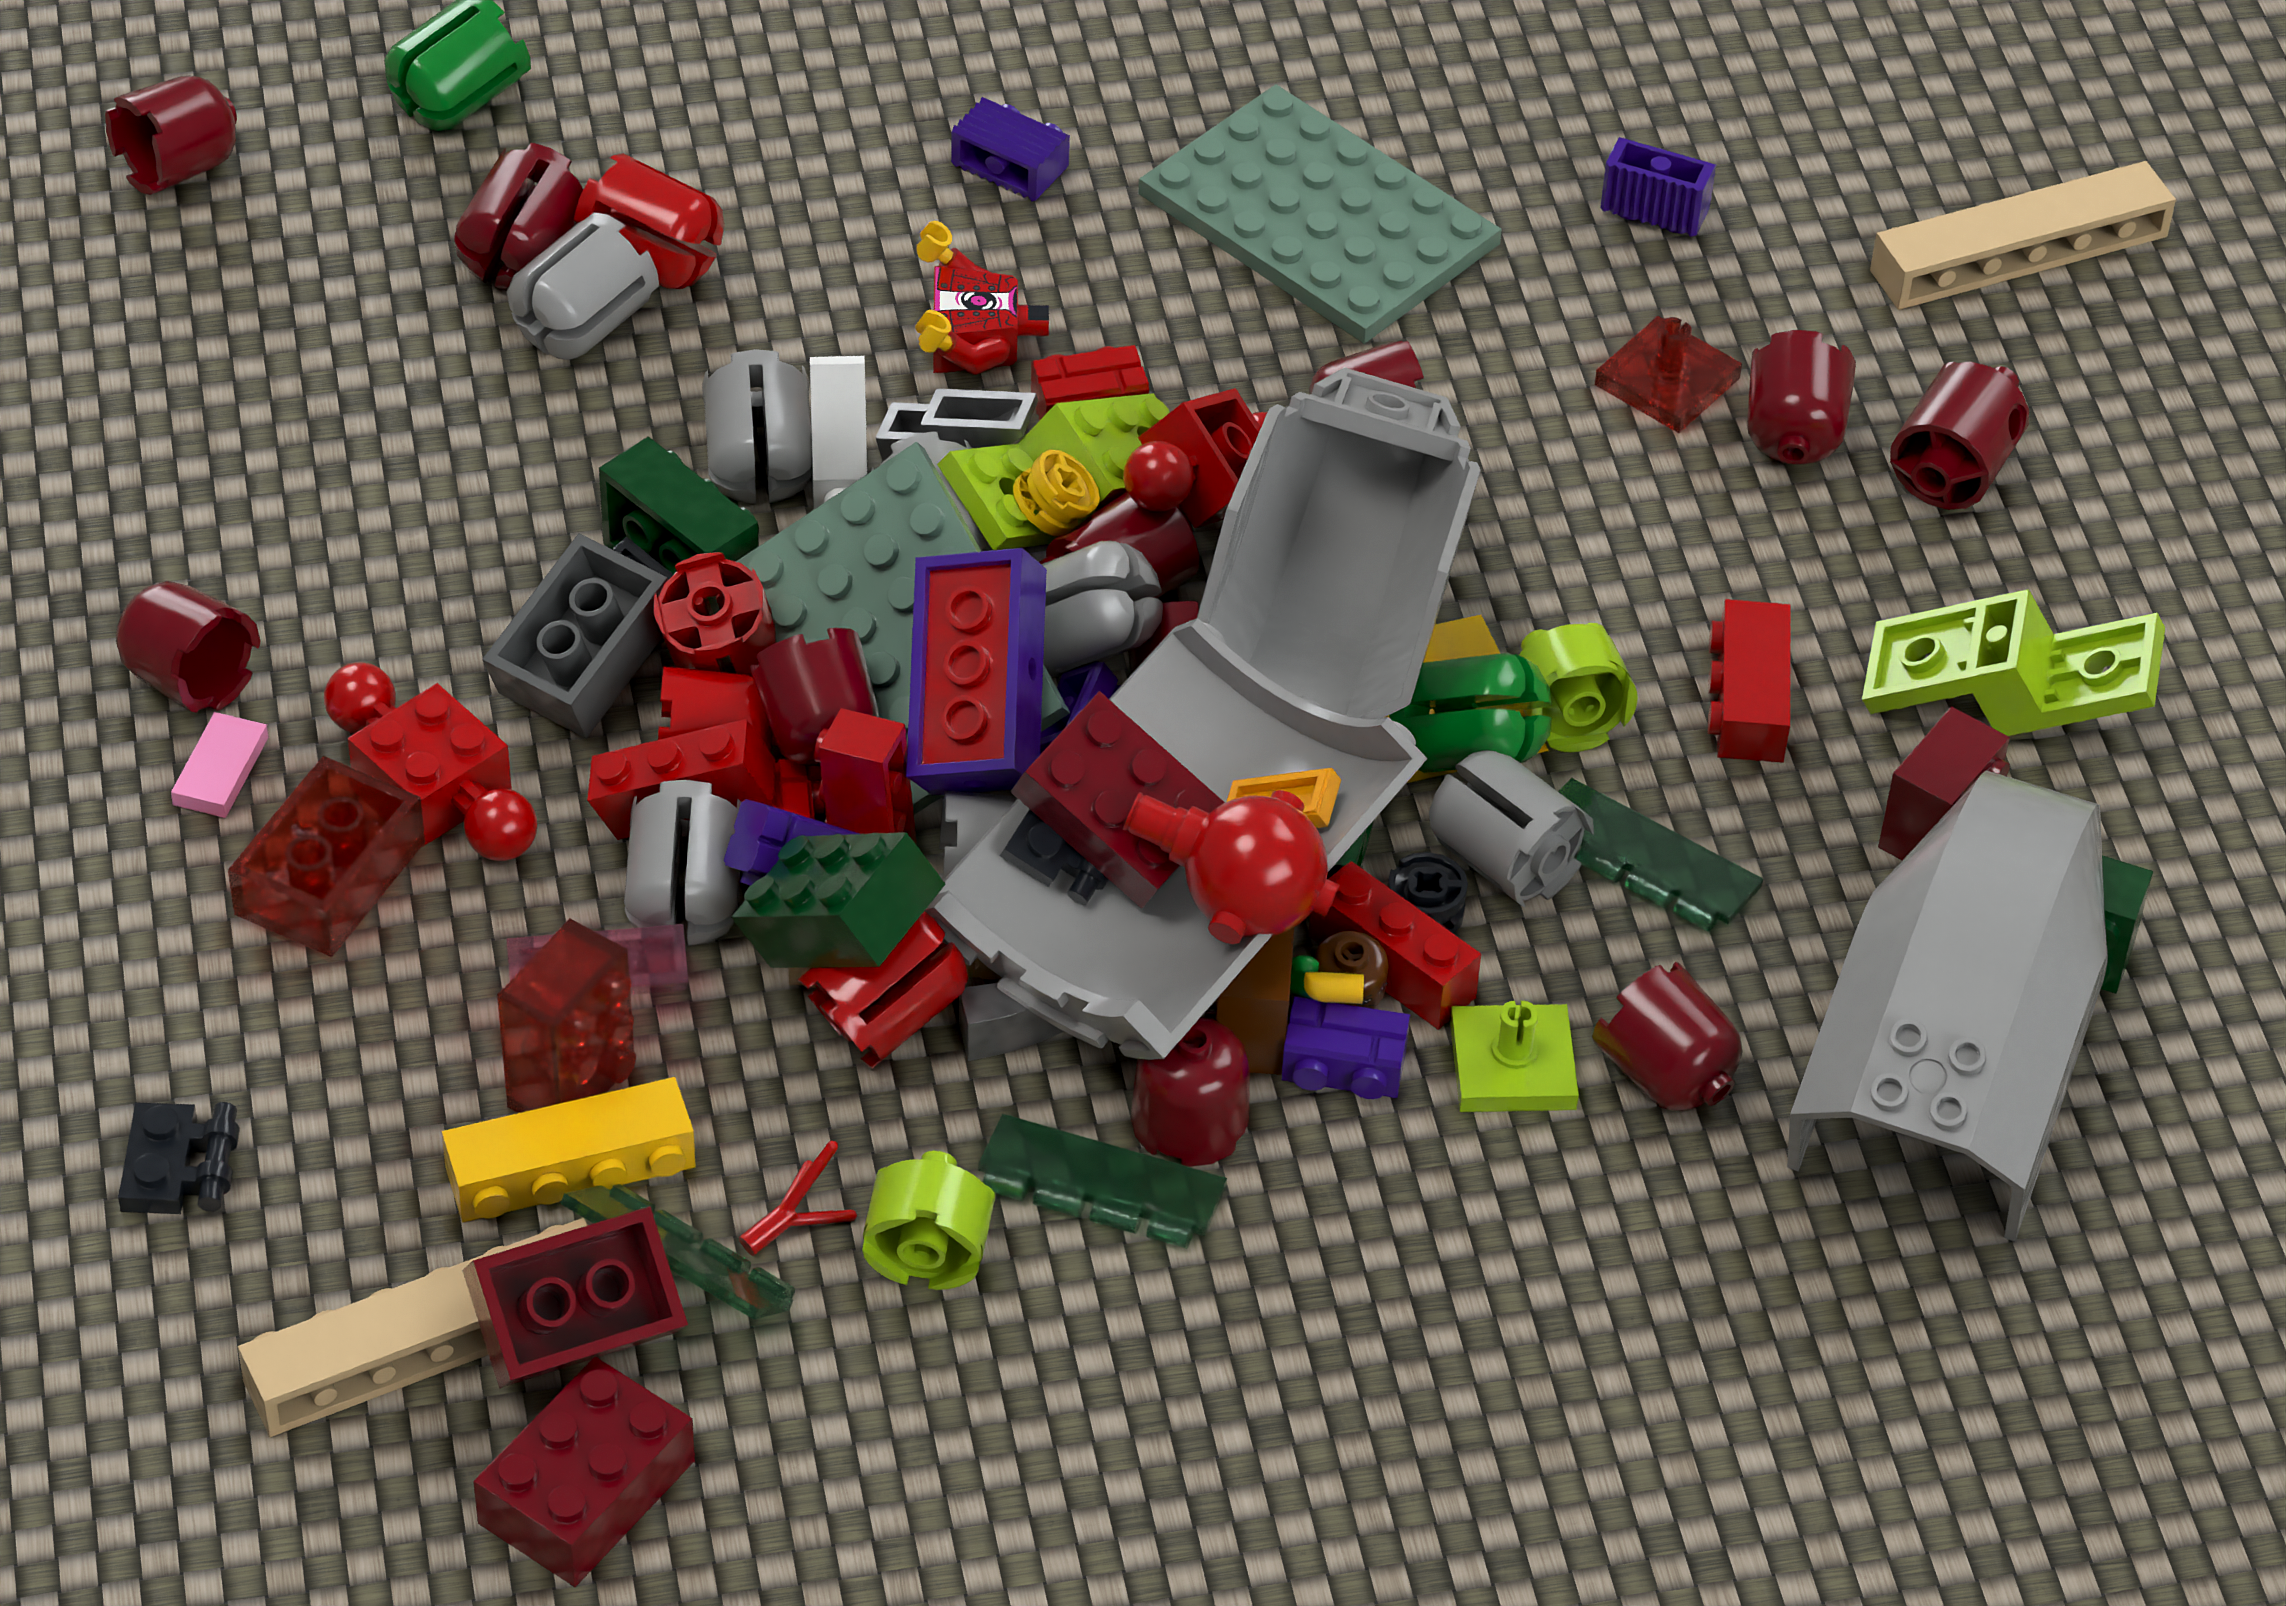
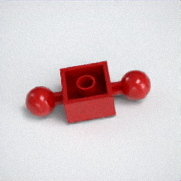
M1236 388L1181 403L1138 437L1142 445L1131 453L1126 461L1123 472L1124 486L1128 495L1137 505L1150 511H1167L1178 507L1188 520L1191 521L1194 528L1224 520L1228 504L1268 412L1251 413Z
M365 662L350 663L339 668L330 677L324 691V705L327 714L338 727L347 732L355 733L348 738L353 784L422 847L464 821V831L470 846L479 855L493 861L512 860L521 856L530 848L537 833V816L531 803L523 795L512 790L508 745L441 685L436 683L395 708L396 691L392 680L382 669L373 664Z

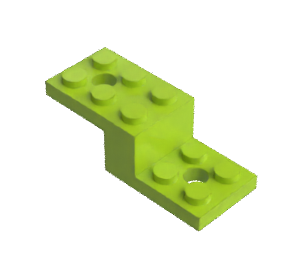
M1154 393L1056 403L1018 444L949 451L937 465L993 550L1050 544L1055 538L1061 536H1052L1041 531L1022 513L1013 493V485L1016 478L1022 472L1031 468L1034 461L1049 449L1065 452L1083 464L1092 475L1099 489L1100 501L1097 508L1088 516L1078 519L1079 525L1076 527L1078 528L1090 515L1127 492L1124 486L1123 472L1126 461L1131 453L1142 445L1138 437L1170 413V411L1162 401L1156 398ZM1035 509L1033 513L1036 515L1038 511Z
M2029 589L1877 621L1862 701L1869 713L1874 714L1973 693L1992 728L2007 736L2155 707L2165 626L2159 614L2152 613L2053 634ZM2111 666L2108 670L2103 672L2104 667Z

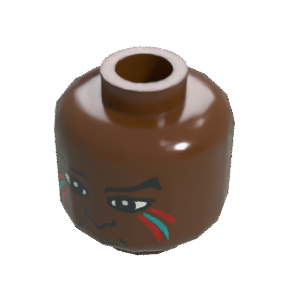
M1350 930L1337 932L1327 937L1319 945L1314 957L1319 962L1317 972L1364 974L1363 1003L1339 1004L1374 1009L1384 997L1389 969L1386 951L1379 941L1367 933Z

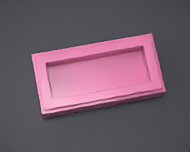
M214 712L171 791L173 805L226 818L269 738L267 724Z

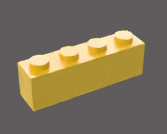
M675 1077L442 1131L445 1168L462 1223L481 1218H495L514 1210L540 1204H554L565 1198L599 1190L609 1191L624 1184L658 1176L668 1177L683 1170L696 1168L694 1130Z

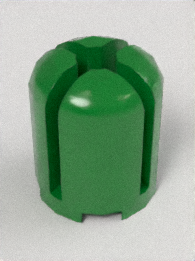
M455 0L394 44L384 59L388 86L396 103L409 117L414 115L415 121L418 124L435 131L451 130L520 80L531 69V58L524 40L521 39L516 44L514 43L506 28L498 20L505 12L493 0Z
M1500 653L1423 663L1410 705L1390 714L1389 717L1392 721L1400 723L1412 733L1416 740L1415 746L1427 758L1418 770L1423 773L1456 770L1455 766L1470 754L1479 751H1496L1511 756L1519 763L1528 761L1539 752L1549 738L1552 718L1543 715L1522 717L1520 711L1516 710L1552 706L1550 687L1537 665L1517 654ZM1430 709H1434L1435 714H1429Z

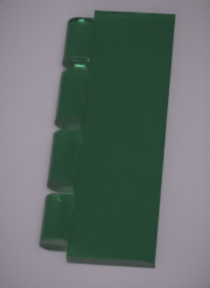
M1572 777L1558 791L1593 819L1594 835L1585 829L1580 845L1581 849L1576 858L1582 863L1581 865L1615 883L1625 875L1626 871L1630 872L1624 887L1664 909L1673 901L1674 896L1679 898L1674 906L1673 914L1707 932L1713 929L1718 920L1728 925L1762 887L1764 880L1762 877Z
M1002 1114L979 1161L978 1171L985 1173L982 1182L992 1188L995 1194L1023 1201L1029 1186L1036 1187L1033 1205L1079 1218L1085 1207V1202L1093 1204L1089 1221L1133 1234L1137 1233L1142 1223V1218L1150 1220L1146 1232L1147 1238L1185 1249L1189 1247L1193 1233L1205 1236L1227 1186L1226 1177L1006 1114Z
M621 1184L613 1185L611 1191L600 1185L566 1192L560 1203L593 1224L649 1206L652 1213L654 1214L655 1204ZM665 1210L655 1212L654 1219L670 1269L754 1320L790 1310L794 1301L792 1299L795 1293L793 1286L761 1267L752 1268L751 1273H749L751 1261L712 1238L704 1239L701 1245L703 1240L702 1232Z

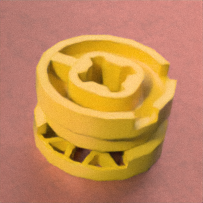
M1049 449L1043 452L1034 461L1031 468L1025 470L1016 478L1013 485L1014 498L1022 513L1037 528L1052 536H1064L1071 533L1079 525L1078 519L1088 516L1097 508L1100 501L1099 489L1092 475L1073 456L1060 450ZM1035 509L1038 511L1036 515L1033 513Z

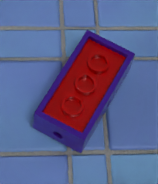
M1023 548L915 557L906 777L932 796L945 795V791L973 793L1012 790L1023 773L1040 756L1047 569Z

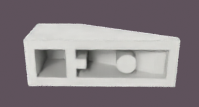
M864 356L810 357L814 509L867 475Z

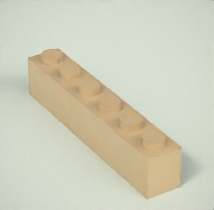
M2143 161L1876 233L1870 271L1896 308L1901 310L2165 238L2168 236L2176 198L2148 162Z
M581 1218L564 1225L551 1226L538 1235L508 1246L494 1247L476 1258L452 1267L435 1269L425 1277L392 1289L379 1290L363 1300L336 1310L322 1311L309 1320L277 1332L263 1333L252 1341L239 1345L238 1352L243 1382L269 1437L489 1355L462 1270L473 1260L587 1226L585 1219Z

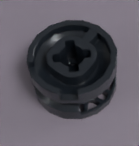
M1431 852L1413 853L1400 859L1399 866L1395 870H1390L1387 887L1439 924L1446 923L1450 927L1448 930L1453 934L1460 928L1465 914L1468 882L1464 870L1457 862L1442 854Z

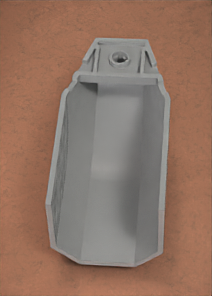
M1343 368L1315 383L1312 394L1298 392L1293 395L1288 407L1285 408L1276 404L1269 408L1226 509L1197 618L1217 629L1224 637L1226 645L1264 676L1300 698L1306 696L1313 699L1324 709L1349 717L1380 719L1411 703L1481 471L1477 462H1472L1468 459L1471 449L1468 441L1458 438L1461 426L1448 398Z
M1986 770L1903 861L1878 885L1872 893L1855 931L1790 1113L1787 1168L1799 1171L1817 1119L1854 1118L1964 1153L2013 1187L2004 1238L2016 1242L2104 981L2107 966L2099 804Z

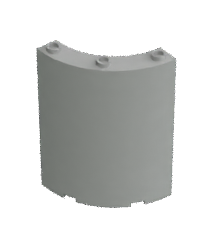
M1199 618L1176 626L1109 699L1225 803L1233 780L1333 768L1341 778L1340 787L1328 827L1316 828L1326 848L1328 871L1427 760L1423 753L1415 746L1416 740L1412 733L1400 723L1392 721L1389 717L1380 719L1349 717L1324 709L1309 697L1302 696L1300 698L1249 665L1226 645L1224 637L1217 629L1207 623H1203ZM1017 799L943 880L946 885L925 909L946 932L942 942L946 945L953 942L964 956L965 963L969 966L978 958L988 968L1002 977L997 983V988L1068 1034L1099 1048H1103L1109 1040L1121 1044L1119 1049L1127 1057L1148 1060L1164 1059L1273 934H1256L1250 937H1242L1238 944L1224 943L1212 936L1208 930L1210 921L1202 914L1191 897L1186 881L1185 867L1180 866L1142 909L1110 880L1104 889L1095 890L1086 905L1073 901L1068 896L1067 891L1075 878L1065 871L1060 870L1052 884L1048 887L1000 856L1029 810L1026 805Z

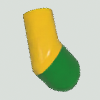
M1300 955L1292 958L1290 992L1292 994L1326 1003H1363L1364 974L1317 972L1319 962L1314 957Z

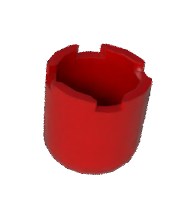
M663 667L660 700L662 702L661 717H668L671 720L670 727L659 726L658 740L747 719L770 752L772 746H777L753 676L681 667Z

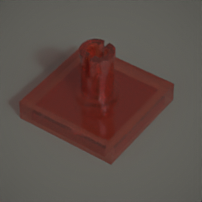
M1657 316L1596 370L1595 385L1675 432L1680 433L1740 379L1742 363L1691 335L1692 328L1687 322L1681 326L1682 320L1679 318L1669 317L1663 319Z

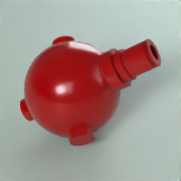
M1274 791L1271 797L1255 795L1240 797L1220 805L1210 813L1194 806L1190 810L1180 806L1177 809L1148 795L1144 796L1140 792L1133 803L1123 828L1124 831L1128 830L1129 833L1160 846V850L1170 854L1169 861L1185 867L1186 881L1191 897L1202 914L1210 921L1208 930L1211 935L1224 943L1238 944L1242 937H1250L1256 934H1273L1272 936L1282 934L1299 925L1311 912L1326 917L1340 884L1327 879L1328 861L1326 848L1318 830L1303 813L1304 803L1296 795L1287 791Z

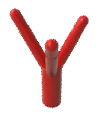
M829 1141L814 1162L806 1160L795 1176L781 1204L739 1236L741 1245L750 1255H756L791 1226L851 1222L857 1218V1213L851 1209L796 1213L795 1208L838 1150V1143L836 1141Z

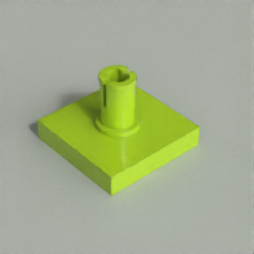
M1521 1000L1520 1005H1516L1515 1001H1509L1504 1005L1451 1007L1450 1027L1460 1112L1577 1110L1579 1094L1567 1004L1533 1005L1531 1002Z

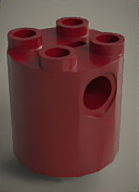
M1948 362L1943 365L1897 434L1890 448V463L1896 477L1912 495L1928 505L1946 510L1967 509L1981 501L2029 425V408L2023 393L2018 388L2019 379L2012 370L2003 366L1992 368L1991 366L1975 362Z
M1125 492L1090 515L1073 532L1055 538L1046 549V557L1039 561L1040 564H1044L1099 541H1116L1128 544L1142 552L1157 573L1162 592L1152 598L1162 600L1195 576L1198 572L1200 556L1191 524L1178 507L1167 511H1150L1137 505L1128 493Z

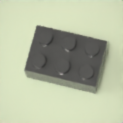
M578 533L483 657L484 665L498 693L587 739L663 638L654 617V595L656 593L657 597H659L668 578Z

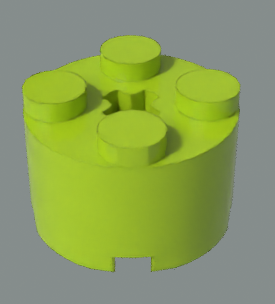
M1598 623L1568 624L1548 631L1538 629L1526 635L1522 640V651L1519 655L1538 666L1550 687L1552 706L1525 709L1523 711L1525 716L1543 715L1552 718L1550 736L1546 740L1551 748L1561 752H1580L1593 749L1610 740L1607 733L1621 722L1623 727H1625L1632 719L1638 700L1636 686L1613 640L1602 625Z
M927 1151L921 1156V1159L900 1161L881 1168L876 1174L863 1232L864 1243L862 1251L865 1260L875 1271L884 1277L907 1285L909 1276L928 1278V1289L935 1290L952 1289L967 1284L975 1278L983 1258L995 1201V1192L975 1175L957 1167L956 1159L942 1151Z

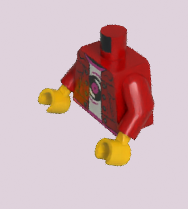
M931 221L920 232L922 240L917 244L918 257L925 262H934L937 259L940 261L939 266H934V310H927L915 325L916 331L921 333L918 338L921 349L928 353L933 352V373L965 370L970 374L977 375L994 367L1010 366L1017 362L1018 336H1049V305H1018V280L1013 275L990 272L974 264L957 248H947L952 242V234L947 226L941 222Z

